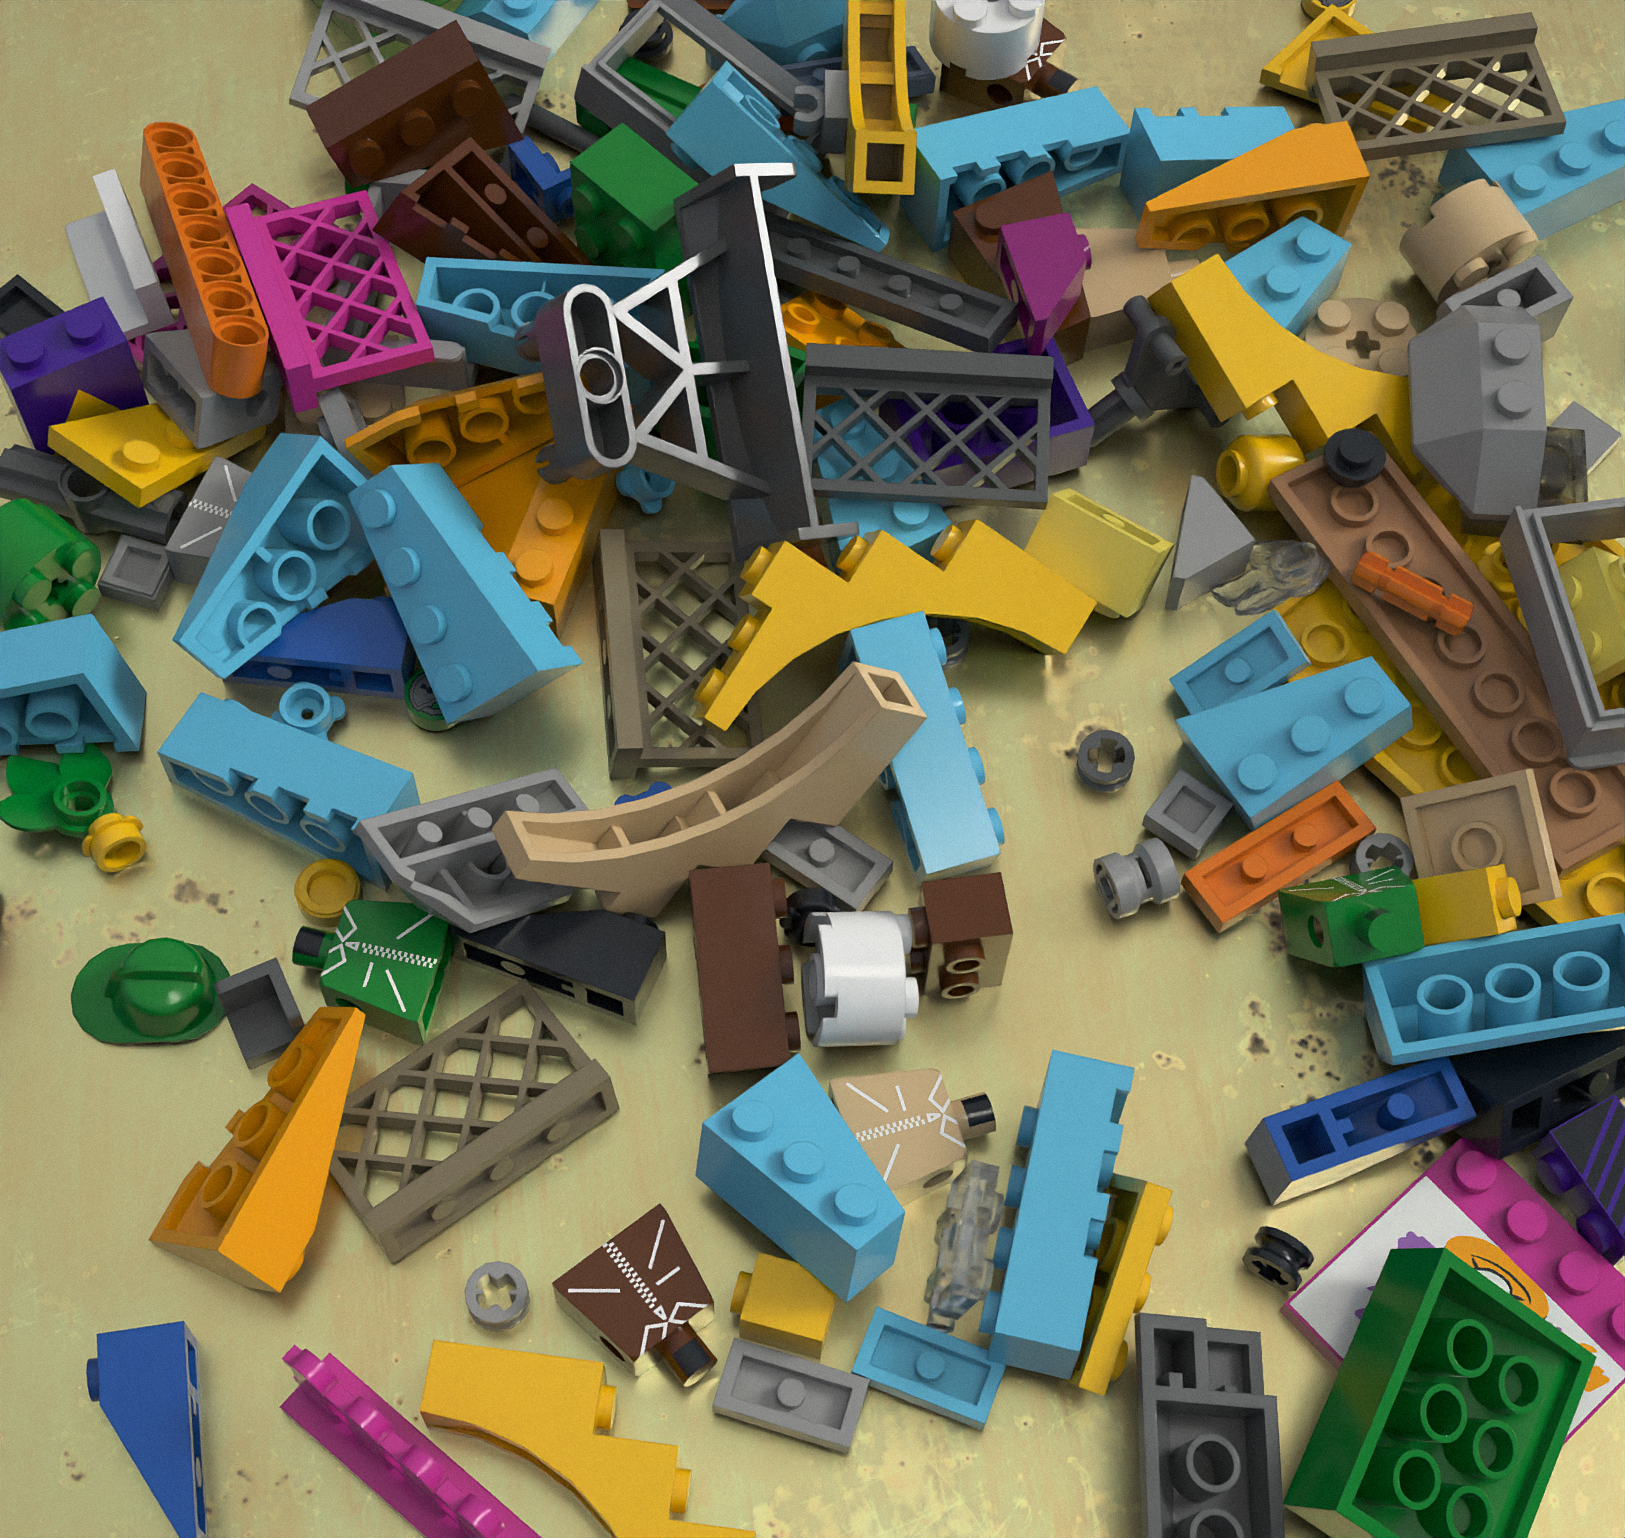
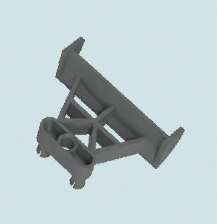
M795 163L733 164L673 199L684 261L613 304L606 293L595 285L584 283L574 286L547 301L539 308L535 320L525 323L517 329L514 341L528 338L525 343L516 346L517 352L529 362L536 363L540 361L555 442V444L543 447L536 457V463H543L549 460V465L537 469L538 474L544 481L549 484L558 485L566 482L571 477L589 480L629 463L726 501L736 562L749 560L759 546L768 549L771 543L786 540L797 549L803 550L860 534L858 522L819 525L763 209L761 192L797 177ZM684 276L687 277L701 363L691 362L677 282ZM637 305H639L641 323L627 313ZM624 362L643 377L654 382L652 388L647 391L633 410L630 403ZM580 373L587 378L591 387V393L582 385ZM706 386L719 462L708 458L696 387ZM658 421L662 439L648 434Z

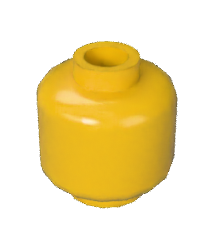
M1287 434L1240 435L1229 444L1227 450L1221 453L1216 467L1218 488L1221 494L1227 497L1229 502L1239 511H1279L1268 496L1267 488L1270 480L1309 460L1303 454L1298 442Z

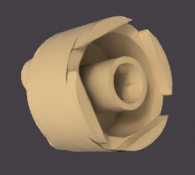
M1478 179L1451 191L1428 208L1434 218L1421 230L1414 222L1403 235L1399 244V251L1435 302L1440 306L1450 296L1473 287L1495 276L1497 273L1525 261L1537 247L1539 241L1537 234L1500 184L1493 179L1490 187L1485 179Z

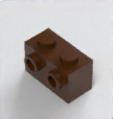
M1001 872L921 882L918 906L908 908V916L912 927V945L910 953L905 954L909 973H920L924 995L941 993L945 998L958 999L971 996L984 987L1001 985L1013 938V929Z

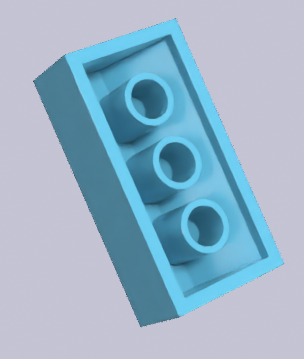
M1625 913L1432 945L1411 953L1363 962L1364 1012L1379 1060L1391 1065L1625 1026Z

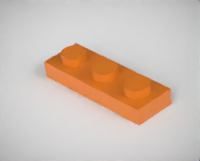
M1336 780L1186 871L1180 884L1217 932L1221 933L1278 897L1277 890L1297 886L1357 849L1360 842L1367 836L1374 834L1377 828L1340 782Z

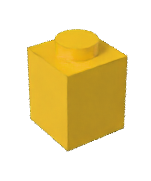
M1505 863L1411 880L1415 885L1424 946L1497 935L1517 929L1515 917L1521 913V896L1515 879L1507 877Z
M758 1252L753 1274L744 1271L739 1273L730 1312L741 1315L739 1338L821 1359L837 1295L798 1262Z

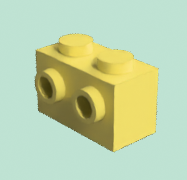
M1068 487L1051 494L1046 510L1043 511L1024 551L1096 600L1098 603L1093 610L1110 618H1119L1120 615L1127 618L1142 609L1174 544Z

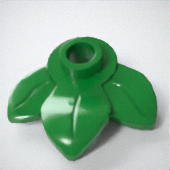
M85 743L84 753H63L59 764L15 755L7 758V786L12 796L0 801V820L11 828L30 833L56 829L67 836L86 837L90 825L96 819L103 815L114 813L113 799L106 790L112 777V767L108 758L93 743Z

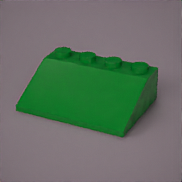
M1445 1247L1391 1249L1283 1505L1332 1538H1527L1597 1357Z

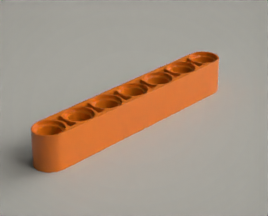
M154 122L147 125L143 131L139 185L208 386L220 395L238 399L250 398L257 395L263 387L269 337L267 325L196 135L189 128L177 123Z

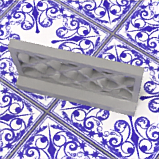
M323 0L289 98V105L306 110V106L320 99L317 96L306 93L311 76L333 67L341 84L344 85L351 80L342 63L369 52L377 66L384 62L378 49L379 47L393 41H399L411 46L452 21L457 20L493 84L505 80L526 88L521 104L508 109L512 118H516L515 123L523 136L551 48L422 0ZM334 17L355 25L364 42L336 53L326 35L331 18ZM369 31H372L380 35L372 38ZM321 47H323L327 57L317 61ZM507 144L505 145L506 150L502 162H496V164L509 176L511 171Z

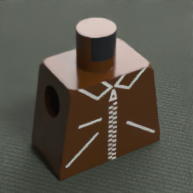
M1043 18L1036 53L1035 51L1027 59V65L1018 73L1001 79L977 80L967 77L966 69L950 62V68L942 63L939 90L992 111L1039 100L1041 97L1047 98L1078 91L1081 80L1062 70L1067 38L1061 30Z
M661 1203L552 1282L556 1303L562 1311L635 1377L644 1374L663 1359L684 1387H688L704 1377L718 1361L697 1334L715 1318L713 1298L671 1218Z

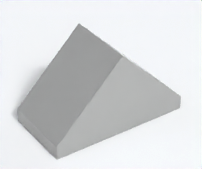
M1191 476L1185 497L1165 602V608L1178 610L1245 572L1255 543V538L1204 477Z

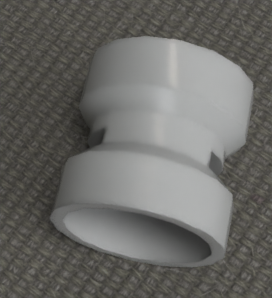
M1157 837L1136 844L1133 852L1122 856L1114 852L1094 859L1093 872L1096 886L1106 909L1115 919L1137 913L1140 904L1151 901L1155 904H1162L1179 897L1180 882L1177 869L1167 847Z

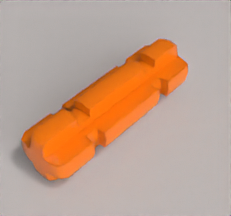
M1366 551L1360 558L1352 573L1351 581L1353 584L1372 594L1375 589L1382 591V599L1424 621H1427L1429 616L1436 619L1437 622L1434 626L1453 636H1458L1464 630L1473 614L1474 606L1471 602L1454 593L1451 594L1450 598L1442 595L1444 588L1399 565L1396 570L1388 567L1390 560L1372 551Z

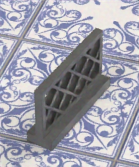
M807 343L802 431L810 477H812V461L831 445L853 466L839 479L811 478L814 497L1046 510L1048 503L1050 402L1054 357ZM816 395L843 396L855 411L832 429L815 411ZM861 397H869L870 399L865 402ZM887 399H903L917 413L896 432L874 412ZM923 401H932V402L929 403L928 405H926ZM949 402L965 403L978 416L974 422L957 436L935 414ZM984 404L994 405L988 409ZM1010 405L1036 407V425L1019 439L997 418ZM865 419L885 441L862 459L841 437ZM926 422L947 444L926 462H923L903 440ZM986 425L1009 447L987 466L965 445L968 440ZM815 427L823 437L813 445ZM1034 440L1035 455L1027 448ZM892 449L915 470L901 483L884 482L870 468ZM954 452L976 473L963 486H947L933 472L937 466ZM1017 455L1034 472V490L1009 489L995 473ZM862 476L866 481H857L856 479ZM922 479H924L928 484H917V483H918L919 481H921ZM985 482L990 488H982L979 486H981Z

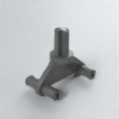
M1142 295L1129 299L1123 307V312L1137 329L1136 336L1124 372L1122 371L1111 380L1115 389L1088 409L1095 424L1090 448L1097 446L1135 416L1141 422H1144L1156 410L1198 407L1212 428L1225 425L1230 418L1223 422H1220L1187 367L1189 358L1174 340L1176 330L1168 318L1157 316L1147 303L1146 298Z

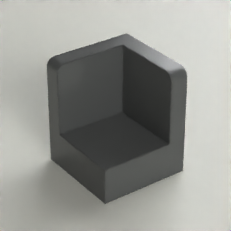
M277 957L222 979L213 985L249 1070L280 1058L305 1026Z

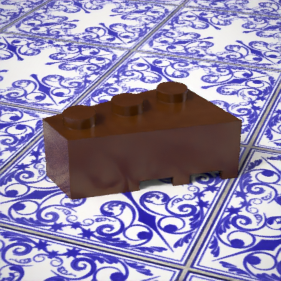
M457 20L452 21L305 107L325 149L351 188L435 165L469 137L484 151L525 140Z
M471 137L403 189L372 229L373 232L424 264L426 257L595 266Z
M1053 171L1044 173L952 212L947 255L967 285L1008 299L995 265L1000 226L1063 213ZM1083 285L1080 297L1053 336L1066 366L1083 359L1091 315ZM1017 323L1005 336L1006 342L1022 338Z
M770 862L689 870L687 885L689 903L691 902L693 943L697 962L707 1075L778 1068L790 1059L789 1052L801 1051L797 1011L785 1012L782 985L794 984L790 944L778 945L776 919L787 918L784 878L772 879Z

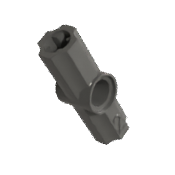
M14 444L10 449L4 448L0 456V498L10 501L28 498L34 504H39L40 501L57 514L70 517L77 529L85 533L100 534L109 530H115L167 545L189 504L185 492L173 489L145 506L137 508L66 458ZM98 492L93 496L85 497L88 494Z

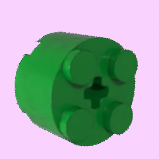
M20 498L0 506V631L89 614L96 607L101 595L100 590L95 587L101 569V553L98 547L40 501L39 504H34L28 498Z

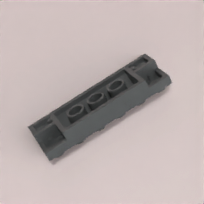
M1139 1312L1134 1316L1142 1538H1285L1277 1396L1264 1395L1261 1332L1207 1327V1321L1204 1318Z

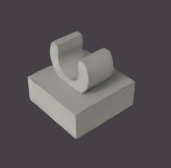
M825 70L823 91L809 85L795 88L793 108H806L813 112H795L793 133L801 136H811L821 130V153L844 154L848 121V71Z

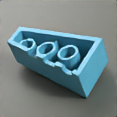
M1097 86L914 128L917 132L914 195H900L899 206L929 249L934 253L948 247L952 212L1049 171H1053L1059 198L1121 172L1130 129Z
M426 257L416 307L430 340L457 342L461 347H465L467 361L519 375H526L542 371L541 362H529L522 358L517 352L516 346L525 343L528 338L514 341V336L521 325L535 320L539 308L547 301L574 286L585 283L595 285L603 290L613 304L664 273L665 269ZM637 305L627 313L641 323L639 305ZM624 362L630 403L637 405L647 391L652 388L654 382L646 379Z
M439 463L390 465L348 493V497L447 724L494 716L583 664L571 645L563 647L552 632L549 625L553 620L540 602H531L512 575L517 570L504 552H495L481 533L484 525Z
M92 613L0 632V756L18 755L20 745L56 744L55 747L58 754L84 753L85 743L114 742L116 752L139 751L147 692Z

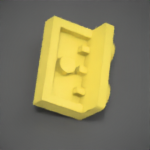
M1592 546L1559 566L1558 571L1596 686L1598 687L1625 672V557H1619Z

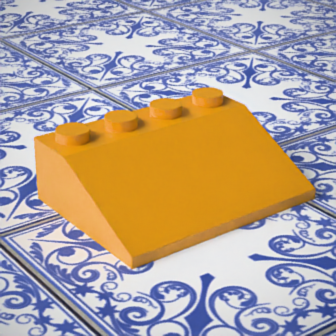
M631 404L632 410L635 408L636 405ZM554 438L457 489L484 525L481 533L495 552H504L517 570L512 576L531 602L539 601L553 621L549 627L557 639L560 640L592 561L599 529H605L618 497L619 490L616 486V475L622 471L624 466L589 480L571 477L566 482L558 485L549 484L537 472V469L549 465V460L543 463H536V457L543 447L555 444ZM385 583L384 591L386 594H390L387 584Z

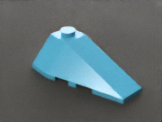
M725 61L665 133L673 141L670 147L674 154L690 168L696 170L700 166L711 176L716 175L733 164L795 163L797 177L761 192L762 199L862 246L880 252L887 245L891 231L856 193L844 190L845 182L842 179L832 175L827 180L820 172L823 165L816 156L818 152L805 139L799 140L792 135L787 137L780 129V124L777 121L782 114L729 62Z
M280 433L246 481L172 641L217 678L225 679L280 636L282 627L304 609H314L328 598L326 592L347 575L356 576L371 564L375 558L348 497V493L368 480L321 436Z

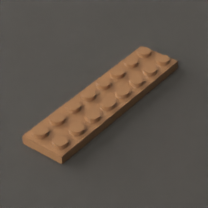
M1385 450L1386 461L1381 474L1372 482L1359 488H1346L1335 483L1327 473L1323 462V454L1271 479L1267 488L1269 498L1479 779L1533 769L1558 879L1624 844L1625 765L1589 770H1576L1569 765L1567 750L1529 634ZM1366 551H1372L1390 560L1388 567L1396 570L1399 565L1444 588L1442 595L1450 598L1451 594L1454 593L1471 602L1474 610L1464 630L1458 636H1453L1435 627L1436 619L1429 616L1427 621H1424L1382 599V591L1375 589L1372 594L1353 584L1351 581L1352 573L1360 558Z

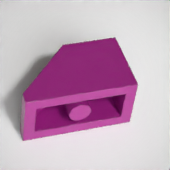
M1069 212L1000 226L995 265L1008 300L1018 303L1017 325L1028 355L1038 356L1042 354L1080 297L1084 272L1091 268L1092 257L1089 242L1084 234H1077Z

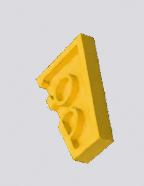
M1331 4L1262 68L1259 83L1319 104L1317 98L1310 99L1305 85L1311 42L1372 34L1374 32ZM1412 85L1391 89L1411 97L1419 87ZM1431 92L1422 102L1443 113H1447L1454 104ZM1353 93L1338 95L1337 97L1355 105L1364 94ZM1377 100L1367 109V111L1388 121L1398 112V110ZM1411 116L1401 126L1414 133L1430 132L1434 128Z
M158 403L49 426L47 446L137 508H141L208 470L215 456L227 459L265 437L267 424L213 445L197 449Z
M1112 1173L1109 1187L1105 1188L1104 1193L1109 1194L1110 1197L1115 1199L1111 1217L1104 1224L1098 1250L1093 1252L1094 1257L1098 1259L1096 1266L1098 1274L1096 1283H1093L1080 1353L1070 1380L1065 1379L1068 1382L1105 1396L1109 1381L1115 1382L1120 1377L1128 1355V1343L1123 1339L1131 1315L1141 1311L1149 1294L1151 1276L1146 1270L1154 1246H1160L1165 1241L1171 1228L1173 1207L1168 1204L1173 1190L1149 1181Z

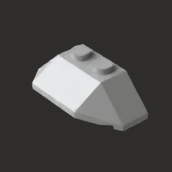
M1462 305L1409 340L1407 355L1411 452L1438 483L1460 502L1459 507L1470 520L1508 521L1515 506L1521 505L1522 510L1537 508L1547 433L1540 324L1523 307Z
M557 767L360 820L354 830L392 882L417 908L472 933L565 903L573 894L574 887L515 879L492 831L493 826L505 810L561 813L589 809Z

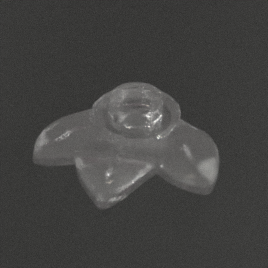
M1294 540L1255 542L1248 561L1251 570L1235 579L1210 587V591L1219 603L1226 607H1235L1237 616L1258 615L1281 605L1289 597H1302L1316 591L1328 576L1330 566L1328 560L1320 556L1316 546L1310 542H1296Z

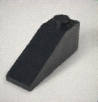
M605 909L525 915L472 933L452 925L449 931L456 959L518 982L526 979L534 988L636 1026L667 958L665 931L659 930L657 924L649 918L633 912H625L621 916Z
M1625 1029L1581 1033L1474 1051L1452 1061L1451 1064L1477 1115L1472 1121L1452 1130L1497 1160H1500L1544 1138L1550 1130L1613 1095H1616L1619 1100L1625 1098Z

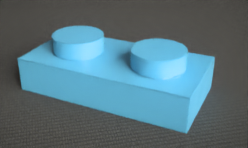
M1273 609L1171 677L1169 681L1192 715L1278 687L1312 663L1279 612Z
M876 1306L851 1374L870 1379L869 1386L983 1431L1006 1365L987 1361V1349Z

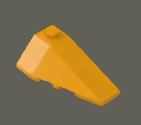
M1348 121L1329 124L1312 123L1302 128L1292 129L1147 201L1135 235L1137 247L1196 251L1208 243H1224L1228 253H1241L1249 245L1256 244L1301 216L1344 238L1370 178Z
M542 371L419 399L344 439L346 449L374 476L390 465L439 463L458 488L554 438ZM580 373L582 385L591 393V387L587 378Z
M319 1007L269 1070L267 1082L271 1089L245 1113L239 1109L225 1126L233 1134V1137L209 1167L198 1160L183 1179L148 1239L150 1242L244 1287L281 1292L285 1283L292 1279L300 1269L304 1260V1249L315 1231L366 1014L356 1007Z

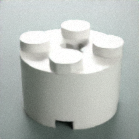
M932 0L929 24V43L937 59L948 68H950L951 62L966 69L967 77L977 80H995L1014 75L1027 65V59L1034 51L1035 53L1037 51L1046 0Z
M892 911L809 913L804 926L803 943H815V952L810 954L809 963H801V988L807 1033L816 1034L811 1043L813 1047L895 1045L899 1040H903L906 1032V1018H916L919 1006L916 978L906 977L904 954L910 953L912 945V927L909 916L907 914H894Z

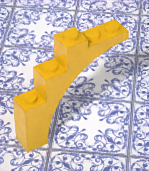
M846 0L843 19L841 70L848 71V121L846 129L844 190L853 193L914 195L917 132L912 125L908 99L906 0Z
M1218 253L1173 279L1147 298L1156 315L1165 316L1176 330L1174 340L1189 358L1187 367L1220 422L1239 412H1242L1248 421L1274 405L1291 436L1298 442L1304 455L1326 445L1328 439L1340 430L1350 428L1361 429L1373 433L1413 486L1432 477L1431 473L1411 452L1408 377L1362 369L1318 351L1279 325L1242 288Z
M978 519L958 522L956 526L953 524L948 525L939 535L931 549L930 555L935 558L933 564L882 529L867 532L863 538L855 535L845 546L836 562V567L842 570L839 576L786 540L771 543L768 549L759 546L751 555L740 574V578L746 581V584L738 595L739 598L756 608L758 612L754 617L747 613L733 630L727 645L734 650L721 670L713 667L699 684L693 699L700 704L691 717L711 730L726 731L755 692L794 658L836 634L882 619L897 618L924 611L927 617L960 619L1003 632L1044 655H1066L1098 602Z
M433 1340L420 1406V1413L427 1428L481 1440L532 1464L575 1496L611 1538H756V1531L672 1520L673 1513L686 1514L692 1469L679 1468V1445L598 1435L599 1429H612L617 1401V1386L606 1385L607 1377L604 1362Z

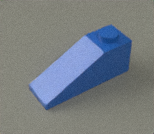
M379 596L371 600L349 598L298 614L282 627L280 636L227 678L222 679V681L290 688L298 682H309L321 686L326 692L404 699V690L408 680L413 675L417 654L392 597Z
M1445 1056L1413 1065L1264 1117L1244 1144L1270 1202L1274 1205L1338 1182L1468 1123L1477 1115L1449 1057Z
M184 1321L97 1334V1357L88 1359L86 1368L87 1386L91 1401H99L100 1407L179 1538H208L197 1339Z

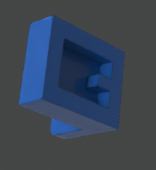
M528 135L524 137L525 140L508 144L511 179L554 223L565 218L574 217L573 201L571 199L570 168L560 171L552 155L548 152L542 154Z

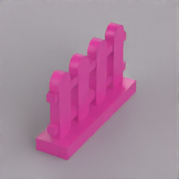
M294 1344L282 1357L283 1362L294 1373L293 1378L295 1382L299 1384L295 1391L280 1406L282 1412L423 1538H542L330 1352L321 1361L308 1349L305 1348L302 1351Z

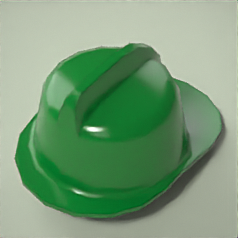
M162 937L149 939L143 943H128L110 947L91 958L76 976L70 995L72 1013L84 1032L103 1042L131 1044L180 1042L197 1039L214 1029L226 1015L213 985L222 979L230 977V973L221 959L203 946L185 943L182 940Z

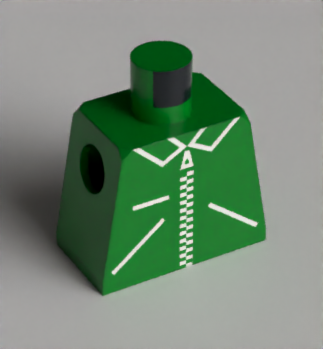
M1398 866L1277 890L1287 953L1329 967H1344L1411 953L1424 948L1415 885ZM1314 917L1319 920L1323 933L1315 934Z
M353 899L345 904L335 933L308 926H302L299 929L294 942L292 962L294 965L322 971L319 987L328 1007H356L366 1014L365 1024L415 1045L423 1046L426 1043L454 955L449 935L452 924L417 908L413 903Z

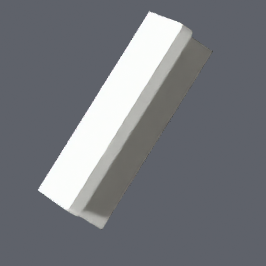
M115 168L92 176L105 211L71 222L65 226V231L90 301L102 296L104 297L127 340L174 324L175 321Z

